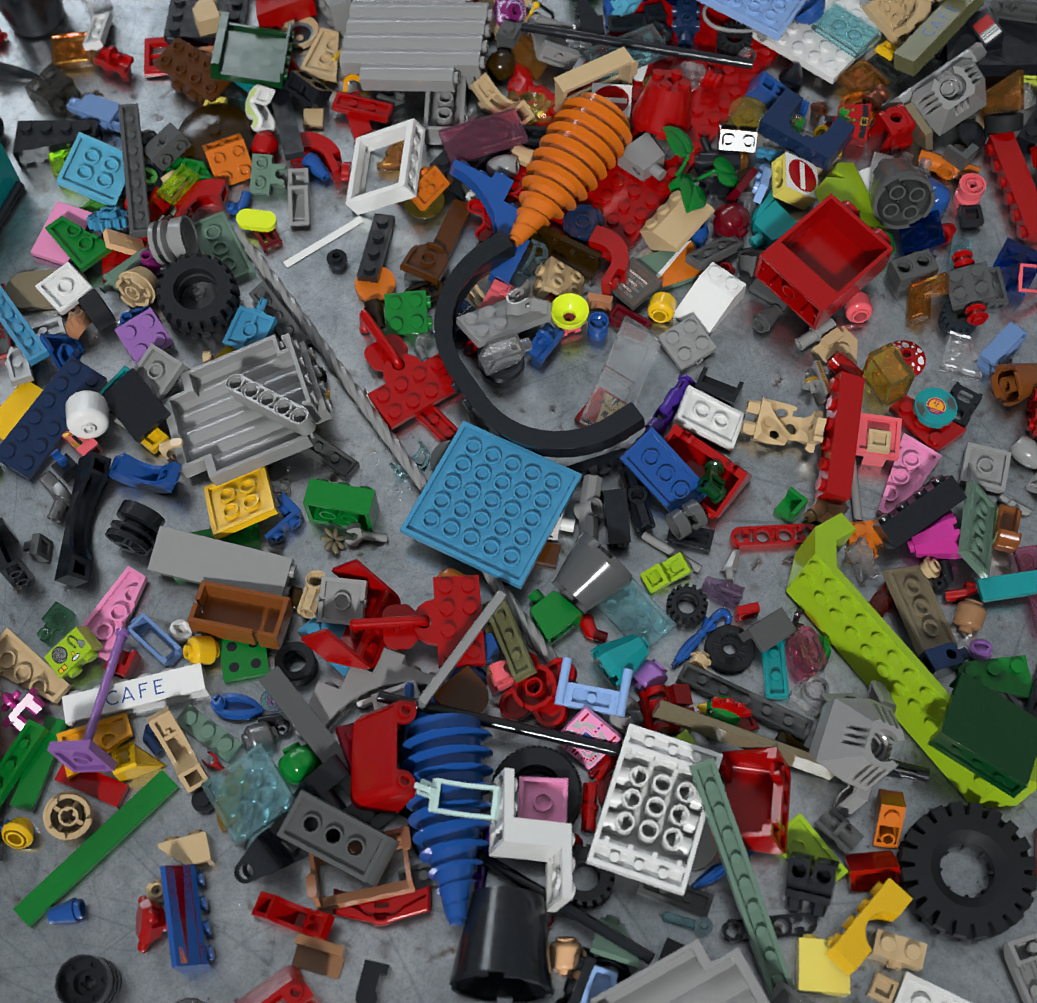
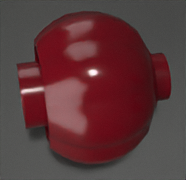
M724 203L715 210L713 228L719 237L726 236L730 238L736 236L742 239L748 234L747 228L750 223V216L742 204Z

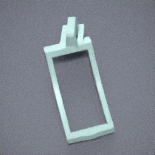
M421 778L420 782H415L414 788L417 789L416 794L430 799L429 812L473 819H498L501 796L500 786L464 783L440 778H433L432 782ZM441 784L494 791L491 815L438 808Z

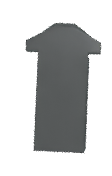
M993 0L989 9L997 22H999V19L1037 24V0Z

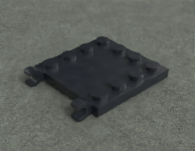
M170 0L163 35L164 41L170 45L176 38H181L185 42L215 43L217 33L201 37L196 27L192 9L199 0ZM217 0L219 6L217 10L229 12V22L245 25L249 0Z

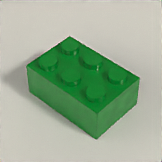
M317 478V480L309 479L303 500L309 521L347 527V525L352 523H360L364 531L374 532L379 512L375 490L368 486H351L346 482L333 483L323 478Z

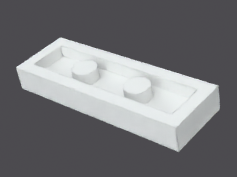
M110 11L92 16L82 44L85 51H96L104 47L113 20Z

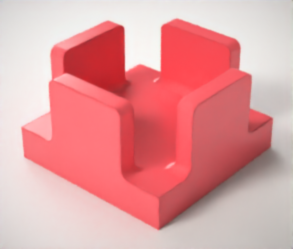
M861 413L856 455L863 456L861 464L883 467L886 460L898 461L902 418ZM869 428L891 431L890 452L888 455L866 451Z

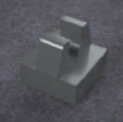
M41 533L32 534L30 541L24 542L23 551H29L30 556L42 563L50 562L53 541Z

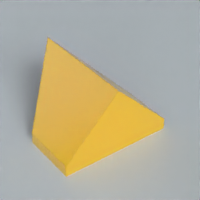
M134 741L118 746L111 751V758L117 762L115 770L112 772L122 783L167 766L137 746Z

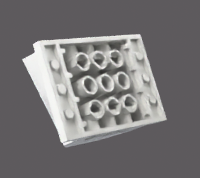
M629 723L586 863L683 896L706 817L689 765L712 757L719 771L723 754Z

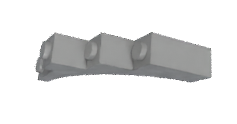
M384 648L373 672H371V669L363 670L350 667L340 689H338V685L326 681V683L318 681L308 705L329 731L341 716L357 705L358 701L371 697L372 694L378 693L379 690L383 691L411 680L417 682L419 690H425L437 673H425L421 671L420 667L413 664H408L407 666L406 657L401 650ZM296 730L295 733L298 739L305 741L299 734V732Z

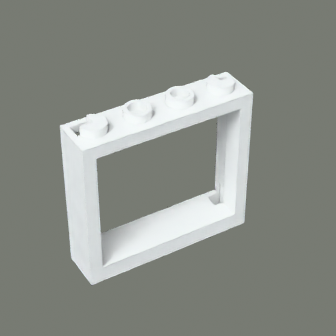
M414 118L356 138L346 205L357 215L417 196L426 129ZM404 140L398 183L364 194L371 151Z

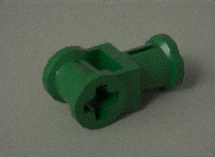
M711 460L705 464V474L700 477L696 490L699 493L706 494L710 497V501L716 504L725 496L727 489L725 488V480L721 478V475L724 473V465L719 461Z

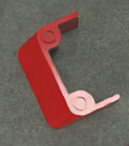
M358 559L333 567L332 572L339 578L368 581V602L366 603L365 618L382 617V613L387 606L401 604L398 594ZM349 625L346 626L341 639L327 628L304 635L301 638V641L327 662L363 670L374 668L378 664L385 647L383 629L363 630L362 638L354 640L350 635Z

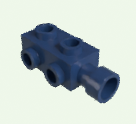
M677 0V5H673L672 17H676L672 21V32H676L678 47L692 49L693 38H695L696 32L700 30V20H696V17H700V5H697V0Z

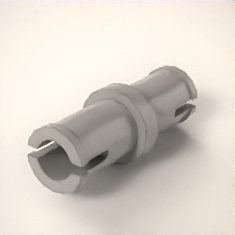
M830 317L817 330L810 327L808 332L795 339L798 349L802 351L815 341H821L823 336L836 328L835 321Z

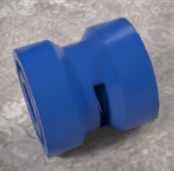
M594 312L588 318V335L594 340H602L608 335L609 318L605 313Z

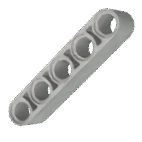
M233 374L227 378L226 388L239 403L300 435H310L316 429V423L305 407L241 374Z

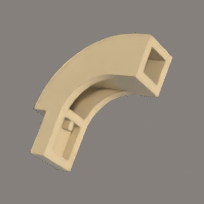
M904 0L906 7L905 15L893 30L897 37L903 34H910L928 19L931 11V2L929 0Z
M486 72L469 85L480 100L477 104L491 119L506 128L513 129L515 124L525 125L535 116L524 99L517 102L507 99L497 89Z
M168 706L146 718L187 792L190 793L209 782L210 780L199 758Z

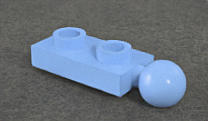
M767 163L761 164L758 167L751 193H754L753 202L761 204L768 188L769 180L772 177V166Z

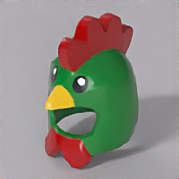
M717 695L708 702L697 705L698 713L737 727L742 718L749 717L752 714V710L746 708L744 703L736 702L725 695Z

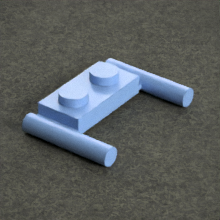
M563 657L554 704L579 710L588 706L595 713L625 717L633 673L632 669H623L619 692L568 682L572 659Z

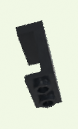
M1 517L0 573L13 588L24 586L34 579V575L20 558L12 561L7 547L19 541L16 534Z

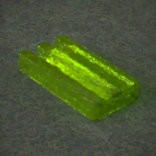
M182 163L157 190L158 196L175 205L197 181L199 173L193 172L191 168H186V165ZM188 176H190V178H189V179L184 183V185L175 193V195H174L172 198H170V196L174 193V191L177 190V189L182 185V183L184 182V180H185Z

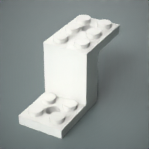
M504 768L490 784L501 787L498 819L489 820L491 823L489 826V856L546 862V911L556 912L575 895V883L572 882V872L575 868L572 847L574 846L575 835L572 833V824L515 817L517 802H514V793L517 790V778H514V769ZM490 791V803H491V804H492V801H493V793H494V791Z

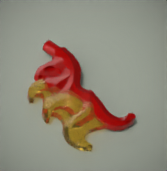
M516 62L514 64L515 72L507 85V90L510 92L508 99L514 102L524 99L535 114L536 120L541 122L550 121L551 116H546V112L555 104V94L543 85H535L531 72L525 66Z

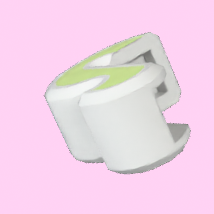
M257 84L250 90L246 99V116L248 119L253 120L251 128L255 132L267 131L273 133L275 131L276 121L267 107L275 94V89Z

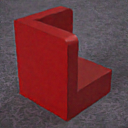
M122 650L113 677L131 680L142 659L140 654L135 650H132L131 653ZM107 660V662H106V664H105V666H104V669H105V670H106V667H107V664H108V661H109V660Z

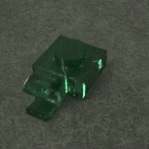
M55 601L42 617V621L46 624L38 631L37 636L40 637L42 642L49 644L54 637L55 631L57 630L62 633L76 616L75 613Z

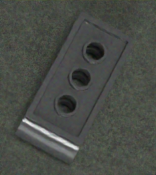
M304 789L300 791L277 833V836L375 887H377L400 843L399 840ZM315 817L318 820V828L315 830L307 829L305 826L306 818ZM334 828L340 832L341 837L338 841L332 842L327 838V831ZM357 840L361 842L363 849L359 853H352L348 848L349 843Z

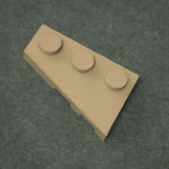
M321 27L300 70L308 72L313 77L337 83L338 59L332 61V58L339 51V31Z

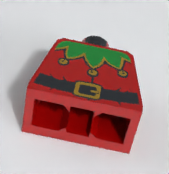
M872 104L840 105L837 116L825 115L824 125L830 127L837 117L855 126L849 143L865 147Z

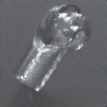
M420 333L416 337L413 350L421 362L430 358L425 350L426 345H429L431 342V336L428 333Z

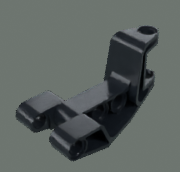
M337 754L330 757L299 784L295 793L272 826L268 827L254 839L235 866L234 876L236 880L243 884L250 883L309 857V852L277 836L302 789L365 823H368L379 813L377 811L357 809L352 803L347 807L333 788L336 784L351 773ZM315 817L306 818V828L309 830L317 829L318 820ZM332 828L327 831V838L330 841L335 842L340 839L341 835L337 829ZM248 865L253 868V875L248 872ZM241 866L244 876L248 879H244L241 877L239 872Z

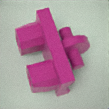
M32 687L21 701L18 700L22 695L19 690H16L13 694L5 692L2 695V700L5 703L1 709L7 712L11 707L13 710L1 725L6 729L11 725L13 728L21 731L29 719L21 713L22 710L27 708L36 715L45 704L36 695L38 690Z

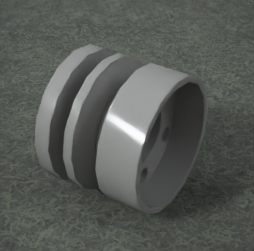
M188 216L175 217L169 221L161 220L160 222L156 221L149 224L147 231L149 248L154 259L160 265L173 261L177 262L184 255L188 258L191 257V254H199L197 230Z

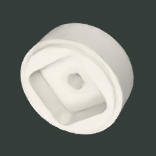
M178 619L170 625L168 635L176 643H185L191 637L192 631L186 620Z

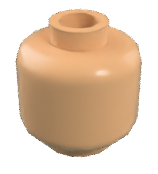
M572 936L556 937L555 941L549 946L551 967L557 969L560 975H571L574 970V959L582 950L581 943Z

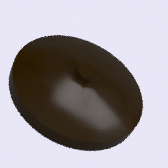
M211 104L193 111L184 119L179 127V131L192 144L181 155L182 158L203 161L209 173L213 174L202 146L240 133L244 139L248 154L251 157L250 147L255 134H257L251 128L253 121L248 119L243 110L228 104Z

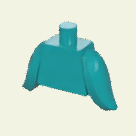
M771 187L762 199L761 204L757 205L752 214V233L754 235L749 238V243L754 249L762 244L768 248L797 223L775 201L776 198L772 196Z

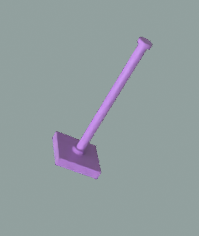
M116 629V639L83 740L49 743L47 751L74 773L115 770L117 762L93 742V738L125 639L129 638L130 632L127 629Z

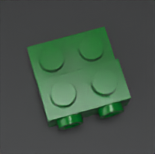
M426 290L384 294L386 335L409 336L429 334V329H432V316H428V308H431V295H427Z

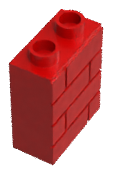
M830 194L760 254L754 276L767 288H770L778 298L812 329L817 330L845 305L849 299L882 272L894 248L891 246L890 238L883 230L879 228L871 229L860 219L859 211L851 202L846 200L841 202L833 194Z

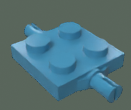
M260 297L256 308H247L239 305L222 343L238 350L271 336L278 320L264 313L269 301Z

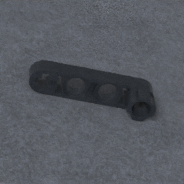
M809 912L769 916L773 929L775 921L778 920L784 921L787 925V932L784 934H779L774 930L777 940L802 937V934H812L817 928L816 918ZM731 918L722 925L720 938L727 945L750 943L742 919ZM803 918H805L806 922H811V926L808 927L807 931L801 926L795 927L796 933H792L790 919H794L793 924L800 923ZM729 926H732L734 931L739 930V934H736L734 938L730 937L726 932Z

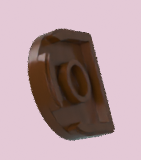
M433 242L415 245L409 250L400 264V270L438 285L448 268V255L442 246Z
M467 665L442 685L433 696V699L438 704L483 714L487 709L489 694L484 682Z

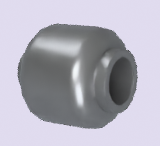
M261 721L247 726L244 734L241 735V740L245 751L257 756L274 749L275 740H278V733L274 726L270 727L267 722Z

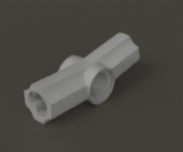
M588 474L584 475L581 499L574 505V514L579 519V536L585 531L598 541V517L603 514V503L600 500L602 478L598 475Z

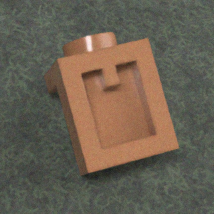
M588 292L586 302L589 306V315L590 310L610 313L613 306V296Z

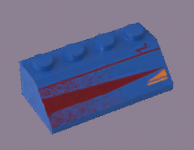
M195 865L160 866L172 968L182 974L212 968L211 960H215L213 945H209L208 935L212 934L210 921L206 920L205 911L208 910V900L206 895L203 896L202 886H205L203 871H200Z

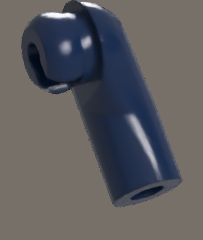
M147 724L144 729L143 742L157 757L164 752V748L159 743L150 725Z

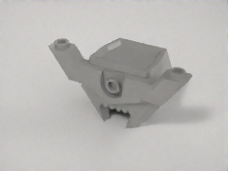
M981 42L975 43L938 70L883 105L879 112L886 111L888 108L898 104H903L905 107V105L912 102L929 127L941 136L987 105L985 78L975 64L986 56L987 51Z
M876 680L871 681L866 698H834L823 705L808 753L816 762L842 781L848 783L836 795L833 803V808L845 819L864 805L870 798L873 786L898 766L893 760H888L893 749L891 745L895 743L894 739L905 741L902 728L895 716L896 704L886 685Z

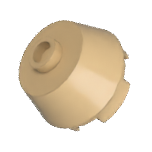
M137 266L122 272L118 277L115 287L119 288L122 294L120 298L131 307L136 305L144 307L154 302L156 290L158 289V280L149 269Z
M64 791L56 794L47 802L43 811L45 828L52 836L62 840H72L80 837L88 830L93 820L91 803L84 795L75 791Z

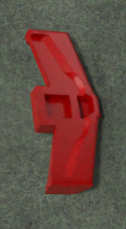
M426 886L413 893L333 909V914L370 922L375 926H388L394 921L429 912L432 908V887ZM338 889L333 890V895L346 893V891Z

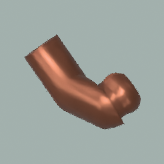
M822 101L813 102L810 105V109L815 115L825 116L828 113L829 109Z

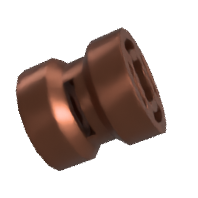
M876 84L870 90V93H867L862 98V104H872L871 112H877L882 104L890 98V93L885 86Z

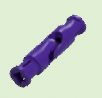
M685 374L679 375L678 382L674 388L668 391L662 405L657 408L645 425V431L649 427H653L662 437L673 420L675 413H677L688 385L694 387L696 384L690 376Z

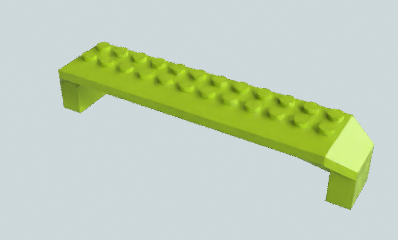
M842 512L816 526L795 553L786 592L804 610V613L823 635L829 637L830 643L868 687L873 680L886 685L896 704L895 716L898 722L968 803L983 804V807L1017 806L1037 790V756L1028 786L1015 798H1012L928 745L930 737L940 726L951 695L837 567V553L856 531V528Z

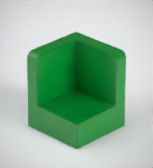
M790 487L786 497L774 509V513L788 524H793L805 511L809 499L793 487Z

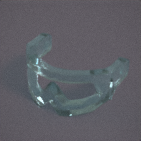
M536 239L531 240L533 247L528 260L522 269L517 271V274L529 278L536 276L535 270L530 272L527 268L534 258L537 247L543 250V256L535 258L537 267L542 264V261L548 260L546 245Z
M420 441L418 442L420 448L411 458L415 461L423 453L425 455L423 463L416 464L421 470L425 471L430 462V452L424 443ZM389 463L398 476L410 478L408 473L402 472L401 464Z

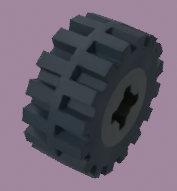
M950 300L944 304L939 314V328H943L942 332L944 334L947 332V336L950 338L952 335L954 339H958L959 336L961 339L965 338L966 335L970 336L976 326L967 323L966 308L953 311Z

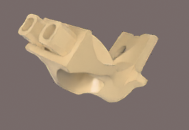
M762 398L759 401H747L745 412L755 414L754 422L743 420L740 432L749 435L751 441L784 446L786 441L800 442L804 444V450L814 453L815 446L823 442V432L827 419L823 418V411L819 410L814 411L806 418L794 417L792 415L797 410L796 406ZM778 409L786 410L787 415L779 416L776 411ZM788 424H792L795 427L794 434H790L786 430ZM771 431H776L778 433V437L772 438L770 437L769 433Z

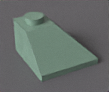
M606 914V918L600 917L599 920L632 939L626 925L620 923L621 918ZM595 933L590 949L591 953L639 968L640 959L598 933Z

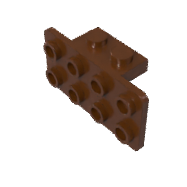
M181 38L174 39L154 62L157 69L169 76L172 83L171 86L176 92L184 93L192 102L197 101L201 105L204 104L206 99L210 102L216 101L232 83V81L212 79V58Z

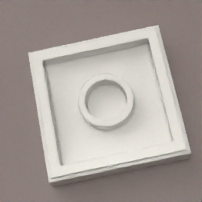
M69 261L35 285L36 289L61 316L79 304L78 299L94 289Z

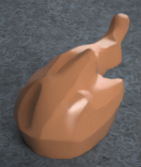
M77 304L74 312L69 311L65 329L69 337L78 340L92 321Z

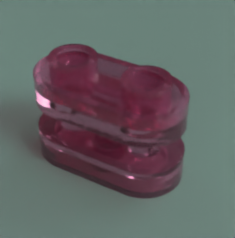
M801 627L786 641L785 651L792 670L799 679L810 680L826 665L827 657L818 634L811 627Z

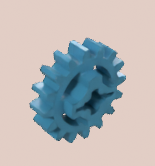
M102 207L99 211L92 212L93 214H88V217H86L89 229H94V231H99L100 233H103L106 228L119 232L121 228H127V225H129L128 210L120 209V207Z

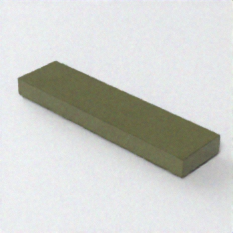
M505 597L503 603L490 619V622L512 677L518 683L537 673V670L507 597ZM491 600L483 604L484 608H486V606Z

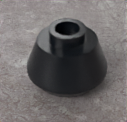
M792 62L788 64L779 74V82L789 88H797L804 80V73L800 63Z

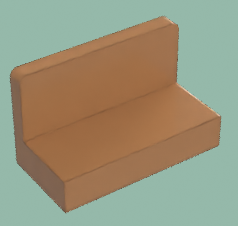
M297 933L294 942L297 948L292 965L313 973L339 979L348 949L345 946Z

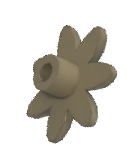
M337 527L333 531L325 528L326 535L320 537L322 541L326 542L324 549L329 550L332 547L335 555L338 554L339 548L345 550L346 546L341 542L345 539V535L338 536L339 530Z

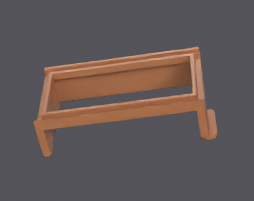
M404 825L401 828L382 831L400 841L396 850H403L407 880L323 897L320 866L330 863L309 853L310 874L306 876V890L308 898L314 900L317 910L324 912L416 892L409 851L412 846L409 827ZM353 840L349 843L348 848L352 853H359L363 846L361 842Z

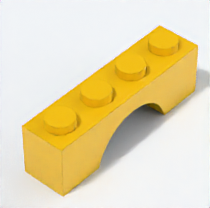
M888 878L883 884L878 881L870 890L872 897L869 900L864 898L856 907L858 914L855 917L850 915L842 924L845 930L841 934L835 933L827 943L830 948L825 955L848 976L858 969L872 951L866 939V925L868 921L881 920L890 924L901 915L913 900L891 878Z

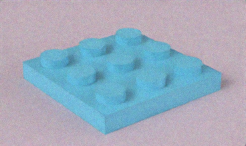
M79 132L56 180V184L109 207H116L125 187L122 150Z

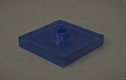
M939 210L930 212L925 218L922 217L918 221L909 224L910 227L899 229L905 255L946 243Z

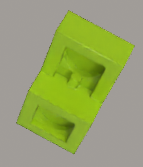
M678 552L666 561L657 563L647 569L640 576L650 594H653L694 571L683 552Z

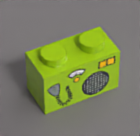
M78 626L67 634L44 658L59 678H74L82 672V667L86 663H90L98 657V652L103 648V645L88 626Z

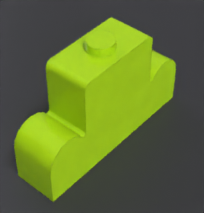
M848 162L837 163L814 191L819 203L828 195L833 194L841 202L844 200L851 202L859 211L860 219L871 229L877 226L885 229L886 227L880 224L872 212L871 197L855 164Z

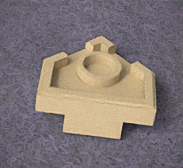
M844 326L833 329L821 338L819 344L812 348L811 353L824 366H828L826 364L827 360L836 351L843 352L857 365L858 339Z

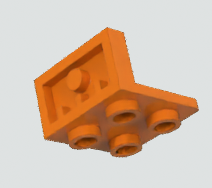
M240 133L202 146L215 179H224L227 185L230 186L251 178L252 162Z
M436 165L424 166L420 169L417 196L411 198V200L420 211H424L451 183Z

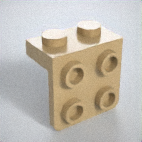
M552 256L536 268V279L532 287L535 298L544 299L550 292L557 296L573 293L582 297L584 276L580 272Z

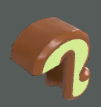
M1000 504L997 507L993 550L1009 554L1017 550L1022 534L1018 533L1022 514L1020 508Z

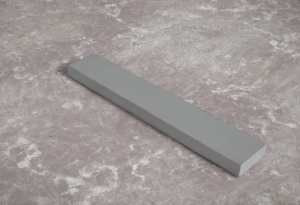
M501 590L497 591L418 698L416 706L422 711L503 603L506 594Z

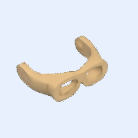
M173 438L161 442L159 451L169 463L177 462L175 451H170V449L179 448L184 442L181 438Z

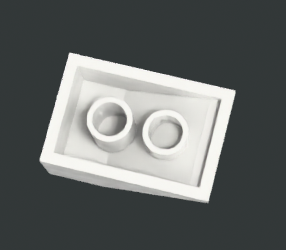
M712 262L698 277L675 310L673 317L682 322L693 315L709 336L744 298L746 284Z

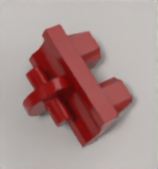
M111 45L108 48L102 47L99 55L93 61L94 64L102 66L103 70H113L119 72L120 76L127 77L131 72L130 66L134 62V58L119 52L117 47Z

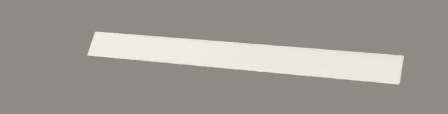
M360 216L283 263L287 268L364 221Z

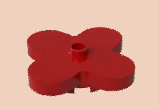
M529 652L537 673L518 683L514 681L513 687L507 690L500 698V712L504 717L512 721H521L533 713L537 721L544 727L550 729L558 728L566 721L568 716V708L566 706L554 704L563 658H555L542 665L539 658ZM571 663L568 682L575 683L577 669Z

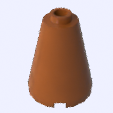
M1003 363L994 368V370L996 369L995 374L991 375L993 393L997 399L1001 398L1004 406L1017 405L1031 396L1034 388H1037V363Z

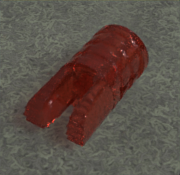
M885 582L869 601V604L881 617L894 603L892 596L889 597L885 594L888 587Z

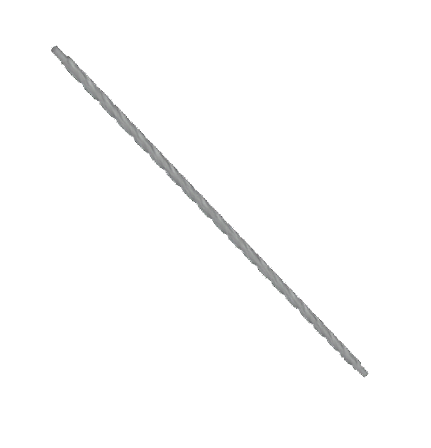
M238 231L236 236L244 246V251L253 261L259 272L270 284L273 291L310 338L311 343L320 352L330 369L337 375L341 384L355 400L379 436L390 448L420 492H422L428 481L421 469L407 454L406 449L396 435L389 430L385 420L371 405L368 397L359 385L353 381L351 374L343 363L336 358L334 351L326 340L319 335L317 328L309 317L302 312L300 305L292 294L285 289L283 282L275 271L269 267L267 260L259 249L249 241L243 231ZM478 570L485 577L495 594L499 590L506 594L517 624L525 632L527 638L545 659L546 663L559 658L550 644L543 639L541 632L531 618L523 612L521 605L503 582ZM596 713L598 716H600V717L605 721V719L603 718V716H602L600 713Z

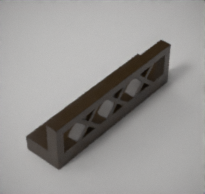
M544 225L528 239L530 242L525 251L546 261L552 256L580 272L584 279L590 282L601 267L602 253Z

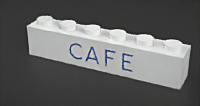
M190 662L185 664L184 667L177 669L165 668L160 673H145L139 675L136 679L117 680L115 684L110 685L99 720L123 712H127L129 716L210 696L206 671L201 663L192 665ZM100 685L93 686L92 689L86 691L75 690L70 692L69 695L62 696L65 723L71 729L88 724Z

